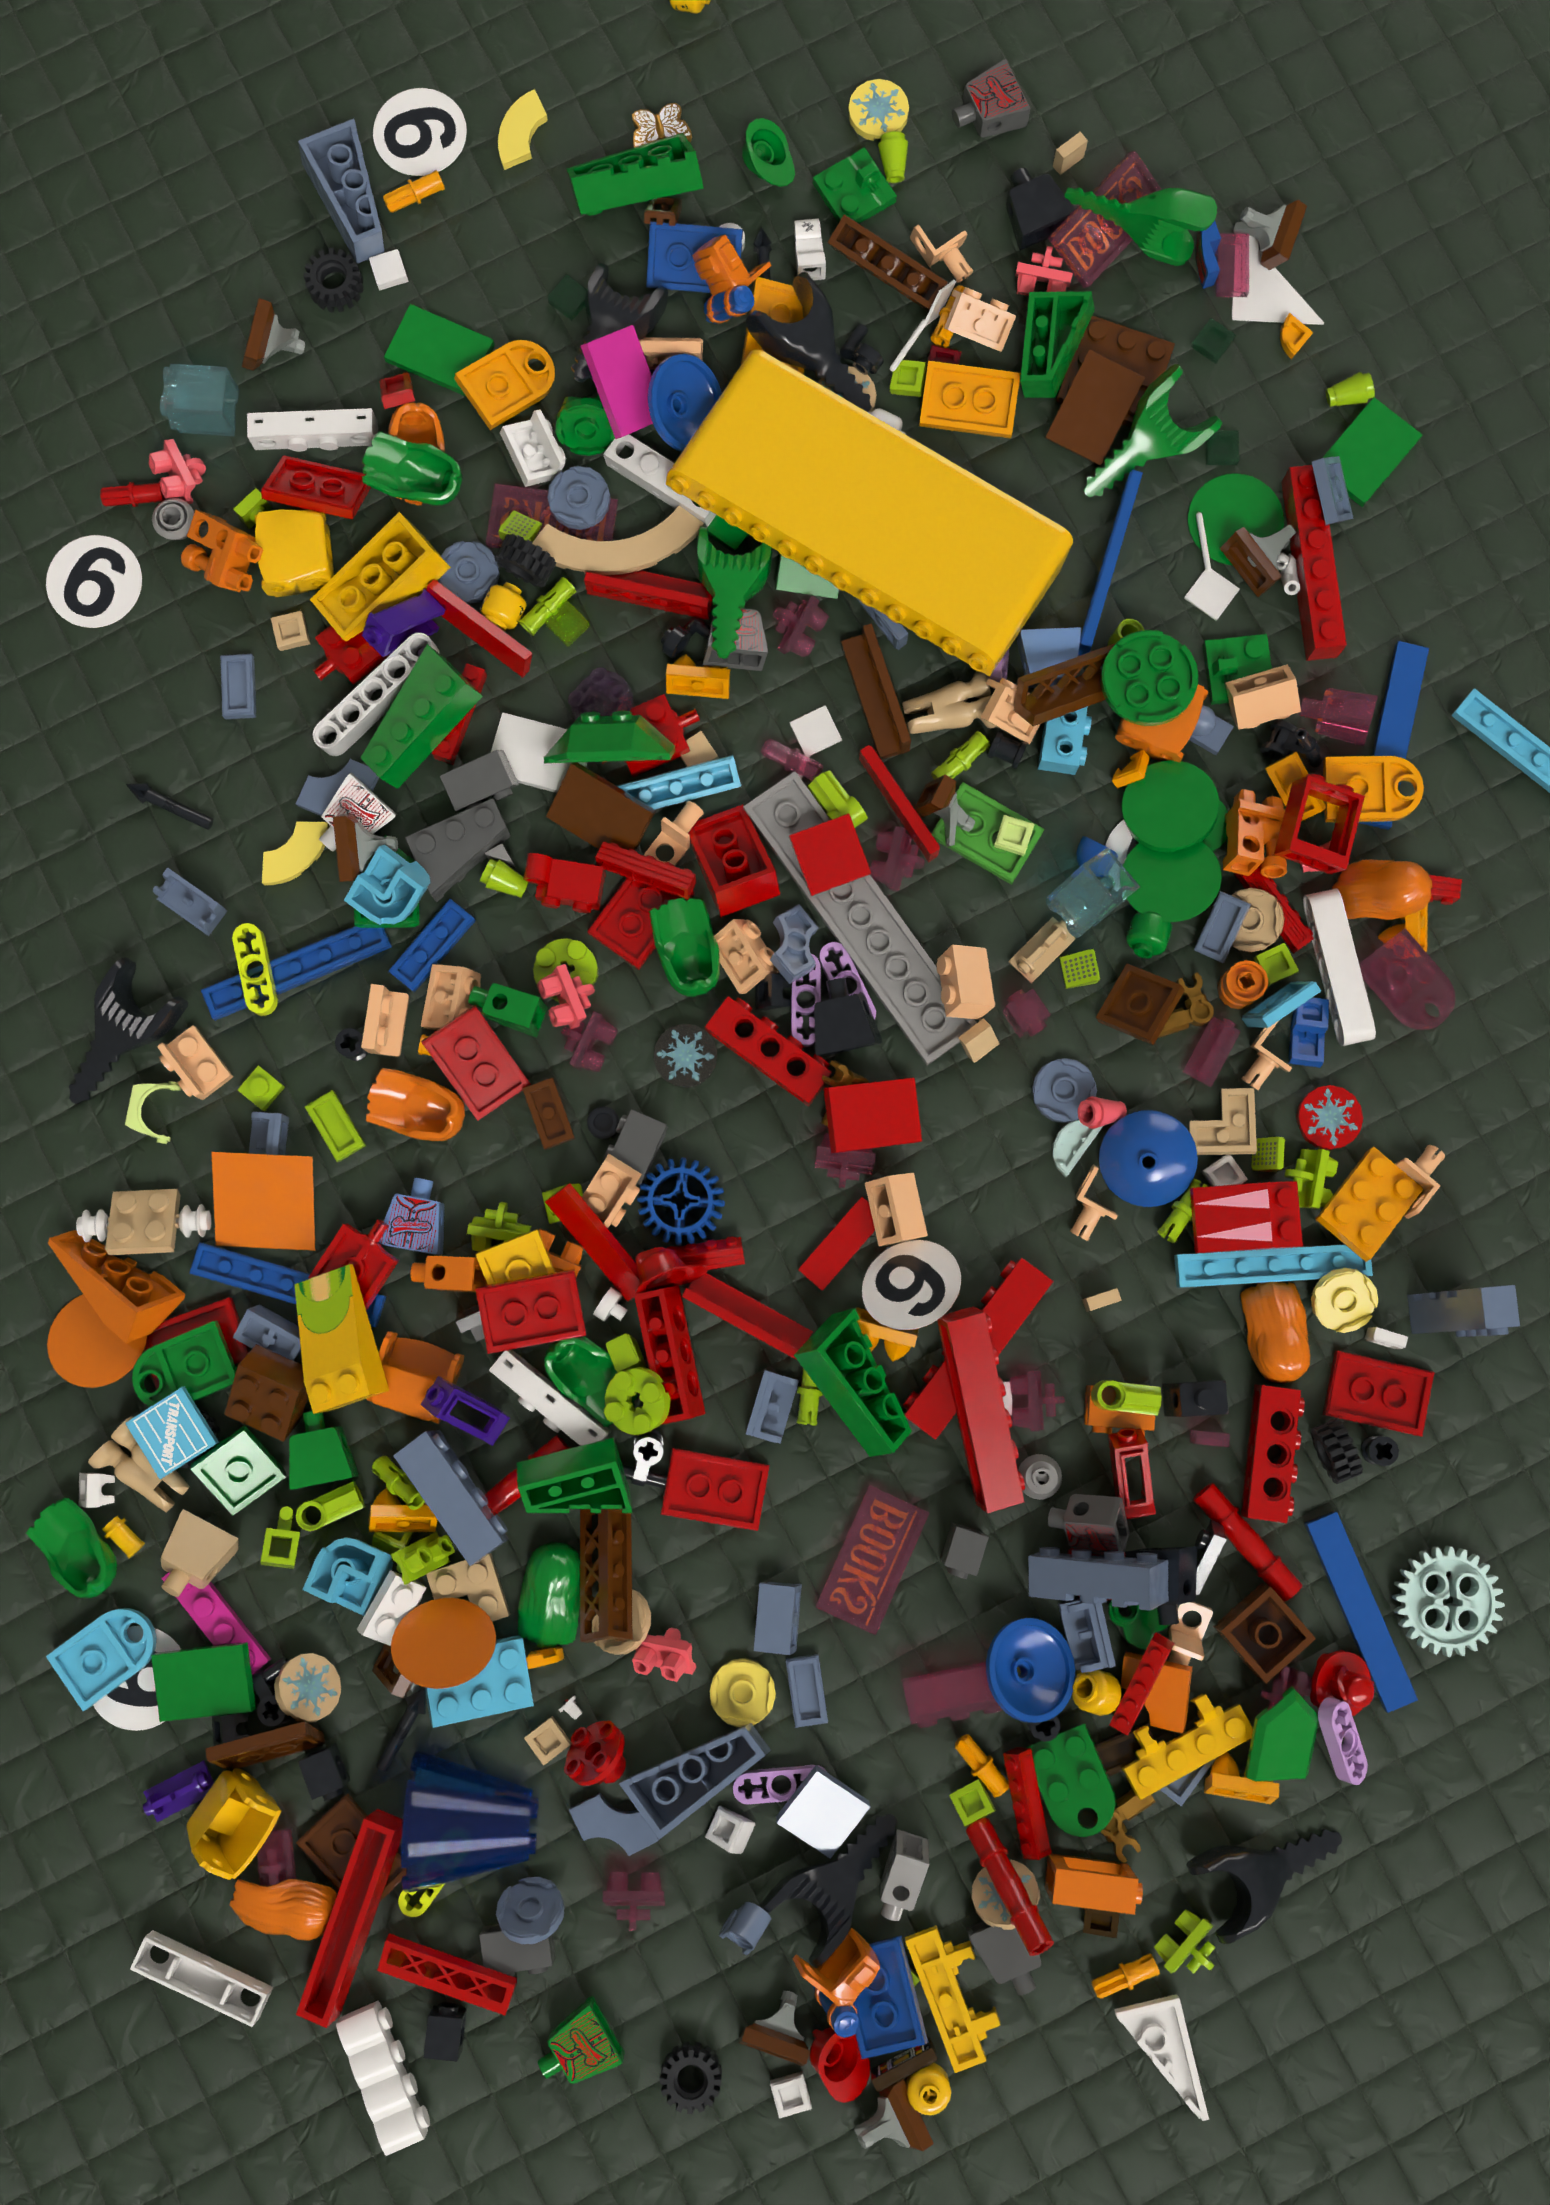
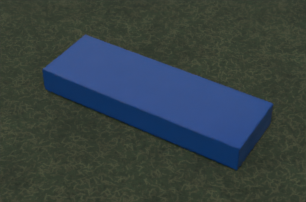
M449 899L389 969V972L415 993L431 974L432 964L438 965L473 925L476 921L475 918L452 899Z

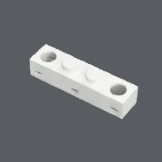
M372 408L247 413V437L255 450L290 449L301 452L307 450V448L336 450L338 447L371 446V440L378 432V421ZM357 416H366V419H357ZM306 418H314V421H306ZM255 420H263V423H256Z
M628 434L614 439L603 455L607 466L676 509L678 506H681L702 521L705 527H708L715 518L716 514L694 505L691 499L677 494L671 487L667 486V474L674 463ZM626 445L634 450V453L631 457L623 459L618 454Z
M514 1350L504 1351L489 1369L491 1373L520 1396L518 1398L520 1404L531 1412L535 1409L545 1416L543 1422L557 1433L562 1430L580 1446L604 1440L611 1432L610 1429L603 1427L592 1418L579 1404L564 1397L554 1383Z
M154 1930L144 1937L130 1968L134 1972L251 2027L259 2020L273 1989L272 1986ZM153 1946L169 1952V1958L166 1962L156 1963L152 1960L150 1951ZM244 1988L260 1995V2001L257 2005L247 2006L242 2002L241 1993Z

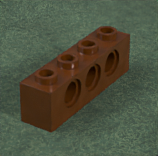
M845 214L827 242L835 251L928 312L939 290L949 284Z

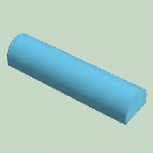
M730 755L616 786L655 810L741 787L734 756Z

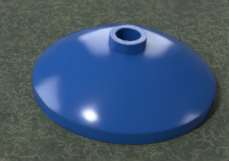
M678 354L666 358L653 372L648 388V407L656 431L670 447L681 452L722 394L714 373L699 358L688 354Z
M1140 1110L1123 1116L1108 1129L1100 1146L1099 1166L1105 1183L1119 1198L1136 1206L1155 1207L1175 1200L1189 1187L1197 1169V1149L1191 1133L1178 1119L1161 1111ZM1146 1156L1153 1157L1155 1159L1154 1165L1151 1167L1144 1166L1142 1163L1143 1158Z
M1024 1618L1006 1624L994 1636L987 1653L986 1676L990 1691L1003 1711L1019 1721L1038 1723L1054 1718L1068 1704L1073 1693L1075 1663L1067 1641L1056 1628L1043 1620ZM1017 1667L1020 1668V1676H1018Z

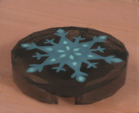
M680 1024L669 1028L661 1034L655 1045L653 1058L658 1073L666 1082L680 1088H692L701 1085L711 1077L716 1067L718 1053L715 1042L707 1031L696 1025Z

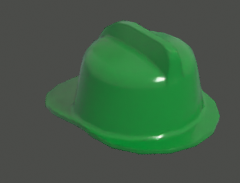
M764 118L753 120L746 129V141L742 147L744 164L758 178L764 179L775 186H788L795 177V168L785 134L779 126Z

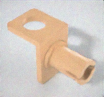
M916 225L913 228L910 239L929 267L938 261H944L957 283L962 282V278L966 279L973 273L974 270L959 251V247L963 245L968 235L965 230L938 249H935L920 225Z
M687 801L685 807L673 822L663 817L661 820L662 831L645 852L644 856L650 855L656 858V860L665 863L657 858L656 850L662 845H668L673 848L674 856L667 862L676 866L690 848V835L688 832L704 814L703 810L695 803Z
M1278 1021L1269 1028H1263L1250 1046L1258 1052L1257 1055L1259 1057L1241 1079L1247 1084L1251 1083L1250 1086L1258 1091L1274 1068L1278 1069L1280 1067L1286 1072H1290L1292 1069L1288 1064L1261 1046Z
M1427 1145L1425 1151L1415 1163L1408 1158L1395 1163L1396 1166L1424 1188L1405 1213L1404 1217L1407 1219L1419 1214L1441 1186L1430 1177L1445 1158L1442 1151L1434 1155L1439 1149L1436 1146Z
M1094 1164L1075 1196L1076 1199L1083 1202L1084 1208L1070 1230L1071 1233L1079 1236L1083 1226L1086 1225L1080 1235L1086 1241H1089V1237L1101 1216L1105 1217L1107 1215L1115 1220L1118 1217L1115 1212L1084 1196L1099 1170Z
M1196 1602L1184 1603L1178 1606L1179 1624L1170 1625L1168 1630L1169 1639L1175 1642L1168 1659L1169 1662L1188 1666L1191 1657L1203 1660L1205 1655L1202 1638L1213 1615L1211 1608ZM1193 1610L1201 1615L1202 1619L1199 1625L1189 1627L1183 1623L1182 1617L1187 1611Z

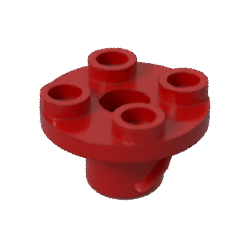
M1339 1650L1330 1654L1324 1653L1318 1658L1317 1667L1312 1678V1691L1310 1694V1700L1314 1706L1319 1709L1325 1698L1332 1697L1347 1702L1352 1715L1355 1716L1362 1708L1371 1703L1375 1693L1374 1682L1371 1681L1369 1669L1361 1657L1348 1651Z
M599 1721L587 1728L580 1727L572 1734V1744L567 1753L564 1772L575 1783L582 1786L596 1783L601 1784L602 1782L609 1784L617 1781L623 1775L626 1768V1760L622 1755L625 1740L622 1731L613 1722Z

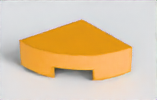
M1291 313L1285 318L1280 330L1282 348L1290 359L1296 355L1313 334L1308 327Z
M1145 750L1130 756L1132 761L1122 771L1119 768L1116 770L1111 781L1117 788L1144 779L1150 758Z
M557 1646L531 1651L526 1657L528 1669L563 1660V1647Z

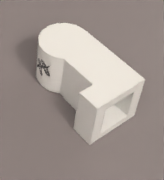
M819 218L795 220L794 235L797 276L801 272H806L813 280H824L826 277L825 253L823 252ZM818 267L815 271L807 272L804 270L805 268Z

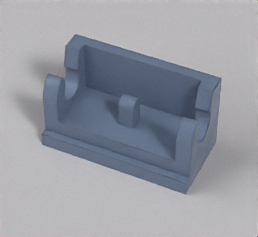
M167 867L162 874L163 878L166 879L164 884L160 888L158 886L153 888V893L158 896L157 900L209 936L227 910Z
M252 1112L249 1154L285 1155L289 1117L282 1113Z
M260 1304L247 1309L233 1336L234 1339L250 1348H253L256 1344L297 1363L302 1360L299 1326Z
M764 1370L747 1427V1435L781 1444L799 1380Z
M781 1582L759 1583L754 1651L791 1655L796 1652L802 1584Z
M1080 1598L1058 1603L1066 1641L1074 1658L1075 1671L1081 1670L1082 1673L1107 1667H1115L1116 1664L1102 1603H1082Z

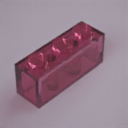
M986 1661L901 1679L911 1724L918 1723L919 1728L938 1724L937 1719L950 1716L951 1721L969 1718L970 1712L983 1710L984 1714H991L1003 1710L995 1701L990 1691L986 1676Z

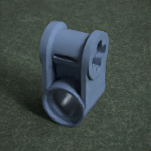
M745 1902L744 1905L737 1910L734 1909L729 1915L718 1936L722 1939L725 1937L741 1947L742 1953L747 1956L756 1947L771 1921V1917L758 1905Z

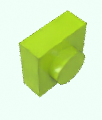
M902 360L892 373L891 394L922 397L927 370L926 362Z
M255 488L233 510L241 522L248 529H251L256 524L255 515H258V512L270 511L272 508L267 500L262 499L261 492Z
M1285 943L1253 958L1266 971L1268 986L1299 972Z
M258 1065L239 1087L238 1091L261 1110L266 1111L285 1086Z
M980 1779L949 1795L965 1827L996 1811Z

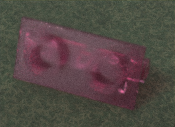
M1213 1016L1187 1062L1183 1073L1212 1087L1241 1032L1234 1028L1235 1023L1226 1018L1221 1021Z

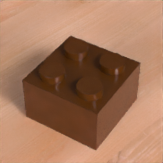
M256 1344L238 1364L224 1415L284 1442L301 1421L308 1398L302 1365Z
M1264 1583L1257 1586L1213 1626L1254 1675L1266 1684L1316 1639L1271 1586Z

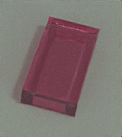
M1220 233L1221 241L1216 251V260L1220 268L1216 280V297H1247L1249 294V234Z

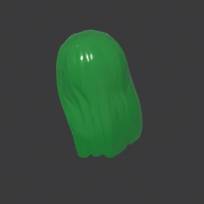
M382 431L375 434L371 440V446L367 447L362 458V463L364 464L363 473L365 474V476H362L363 483L392 497L442 506L449 504L456 498L462 484L460 466L450 455L431 444L408 442Z
M685 898L672 899L667 901V905H660L658 910L655 907L651 909L649 914L654 943L672 988L679 994L687 997H694L709 992L716 986L719 979L720 961L719 946L712 932L710 917L704 900L702 898H689V900Z
M585 1336L552 1342L546 1350L544 1366L546 1373L564 1397L579 1404L603 1427L612 1425L613 1422L607 1420L604 1414L606 1406L605 1394L610 1381L618 1372L615 1370L609 1353ZM638 1393L635 1396H632L631 1400L633 1406H635L634 1400H637Z
M69 1498L58 1500L56 1504L52 1503L40 1512L41 1517L36 1519L34 1522L35 1526H30L26 1534L44 1554L52 1576L61 1586L76 1597L92 1598L102 1594L111 1586L116 1577L117 1559L111 1547L102 1540L90 1517Z
M549 1542L538 1547L528 1560L518 1603V1635L523 1639L527 1637L529 1641L535 1642L540 1648L555 1647L557 1644L567 1645L575 1640L578 1628L580 1557L578 1552L570 1545Z

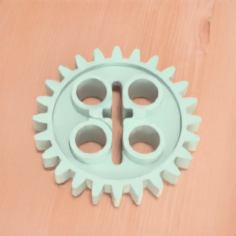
M1434 1546L1431 1549L1432 1557L1426 1552L1420 1551L1419 1557L1421 1562L1409 1558L1408 1562L1412 1568L1411 1571L1403 1569L1399 1571L1406 1578L1405 1581L1394 1582V1585L1402 1589L1401 1594L1392 1595L1393 1599L1401 1602V1606L1393 1611L1405 1616L1398 1625L1403 1628L1411 1627L1406 1636L1410 1639H1415L1419 1636L1417 1646L1424 1649L1429 1644V1652L1436 1655L1442 1649L1443 1655L1451 1657L1454 1648L1458 1655L1465 1656V1646L1472 1651H1478L1476 1640L1488 1644L1489 1641L1484 1633L1486 1631L1497 1633L1496 1628L1491 1624L1492 1620L1502 1621L1503 1619L1495 1613V1608L1505 1607L1504 1603L1495 1600V1596L1503 1593V1589L1492 1587V1584L1499 1579L1498 1576L1486 1575L1490 1565L1486 1563L1478 1565L1480 1557L1475 1554L1467 1558V1550L1459 1548L1455 1554L1453 1547L1445 1546L1442 1554L1441 1550ZM1448 1571L1451 1572V1576L1449 1577V1580H1448L1447 1577H1446V1573H1447ZM1434 1574L1437 1577L1438 1584L1435 1590L1429 1592L1426 1588V1580ZM1464 1577H1469L1471 1587L1468 1592L1462 1594L1459 1588L1460 1581ZM1449 1596L1453 1597V1603H1448L1447 1606L1443 1605V1599H1448ZM1434 1608L1437 1612V1619L1432 1625H1427L1425 1615L1428 1610ZM1468 1611L1470 1622L1465 1627H1461L1458 1621L1459 1616L1462 1612ZM1447 1623L1450 1624L1449 1631L1445 1630Z

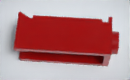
M1124 1428L1117 1433L1108 1434L1115 1497L1122 1498L1126 1518L1132 1519L1155 1515L1148 1442L1141 1428ZM1139 1456L1143 1489L1141 1491L1142 1499L1130 1501L1125 1458Z

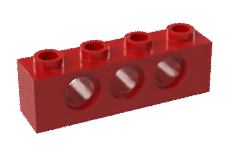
M728 996L706 1024V1032L809 1107L826 1084L822 1080L823 1075L831 1078L832 1072L828 1070L830 1064L820 1056H816V1054L813 1057L802 1051L804 1045L791 1035L785 1038L776 1032L779 1027L767 1017L763 1016L761 1020L751 1013L753 1008L744 1000L737 997L734 1001ZM741 1023H748L752 1025L754 1031L751 1036L742 1038L735 1032L737 1026ZM775 1042L780 1050L777 1055L767 1057L761 1052L763 1044ZM795 1060L801 1061L806 1068L804 1073L799 1076L791 1075L787 1071V1066L790 1062Z
M679 1285L634 1294L649 1369L656 1372L662 1378L665 1392H669L670 1396L669 1413L662 1424L688 1420L706 1414Z
M1254 1385L1241 1516L1287 1523L1288 1516L1293 1515L1294 1497L1290 1496L1291 1484L1296 1482L1298 1475V1466L1294 1463L1295 1450H1299L1301 1444V1431L1297 1430L1298 1417L1303 1416L1305 1400L1301 1397V1390ZM1277 1411L1284 1417V1425L1279 1430H1275L1271 1425V1417ZM1276 1444L1281 1450V1456L1277 1462L1272 1463L1267 1457V1451L1270 1446ZM1274 1478L1278 1486L1277 1491L1273 1495L1268 1496L1264 1492V1483L1267 1479Z

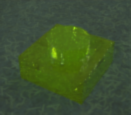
M568 601L545 621L546 626L567 647L590 627L589 621Z

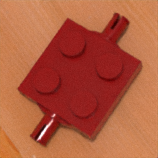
M330 625L315 637L318 644L325 651L327 660L316 669H313V671L322 681V679L336 669L344 674L354 685L382 663L389 655L382 657L362 636L363 631L348 641H344Z
M665 694L627 710L631 712V715H641L675 745V753L670 760L624 761L632 777H636L690 752L684 738L683 728L700 721L696 709L678 716L671 709Z
M377 1219L367 1235L359 1232L348 1223L343 1224L308 1278L311 1279L353 1264L367 1311L399 1262L397 1258L384 1250L379 1243L389 1226Z

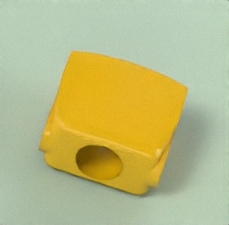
M281 509L258 512V515H255V542L263 548L258 565L264 579L261 581L262 589L266 595L276 598L299 595L315 589H321L334 576L330 529L326 523L325 513L313 510Z
M235 1768L233 1772L223 1771L186 1824L191 1851L199 1866L204 1867L206 1871L228 1880L239 1876L253 1860L271 1833L281 1813V1809L273 1797L262 1789L252 1775L242 1769Z

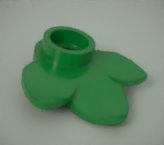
M1112 1600L1108 1605V1615L1115 1625L1122 1627L1126 1640L1138 1649L1146 1650L1153 1638L1152 1633L1162 1631L1170 1626L1159 1625L1157 1607L1149 1611L1139 1609V1605H1130L1126 1607L1129 1610L1128 1617H1123L1119 1613V1607L1112 1606Z

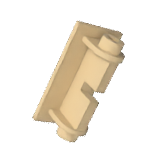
M1052 917L1008 962L1032 984L1076 938L1069 932L1071 928L1063 920L1058 922Z

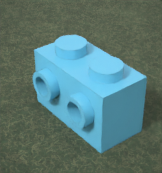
M1088 706L1044 722L1038 770L1075 775L1079 765H1085L1087 747L1082 746L1083 736L1089 735L1092 721L1091 716H1086Z

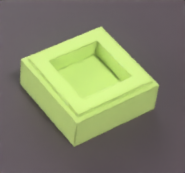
M1004 815L994 847L1024 856L1035 824Z

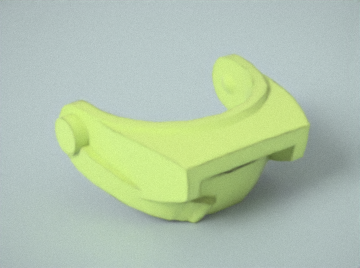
M169 1081V1083L133 1085L125 1125L140 1133L157 1138V1143L167 1144V1142H170L171 1137L155 1134L144 1124L141 1117V1107L145 1098L152 1092L160 1089L181 1091V1087L177 1082Z

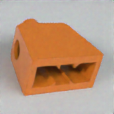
M427 1256L426 1263L414 1262L411 1267L412 1282H423L425 1289L476 1292V1287L487 1285L479 1262L475 1257Z

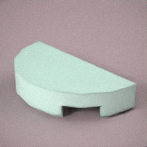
M1080 1120L1068 1123L1058 1132L1053 1143L1052 1157L1057 1169L1065 1178L1103 1126L1091 1129L1083 1125Z

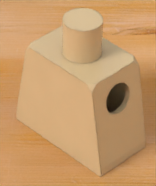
M183 1509L161 1556L162 1568L170 1573L161 1586L162 1589L175 1597L180 1596L187 1583L199 1589H204L237 1553L239 1549L238 1538Z

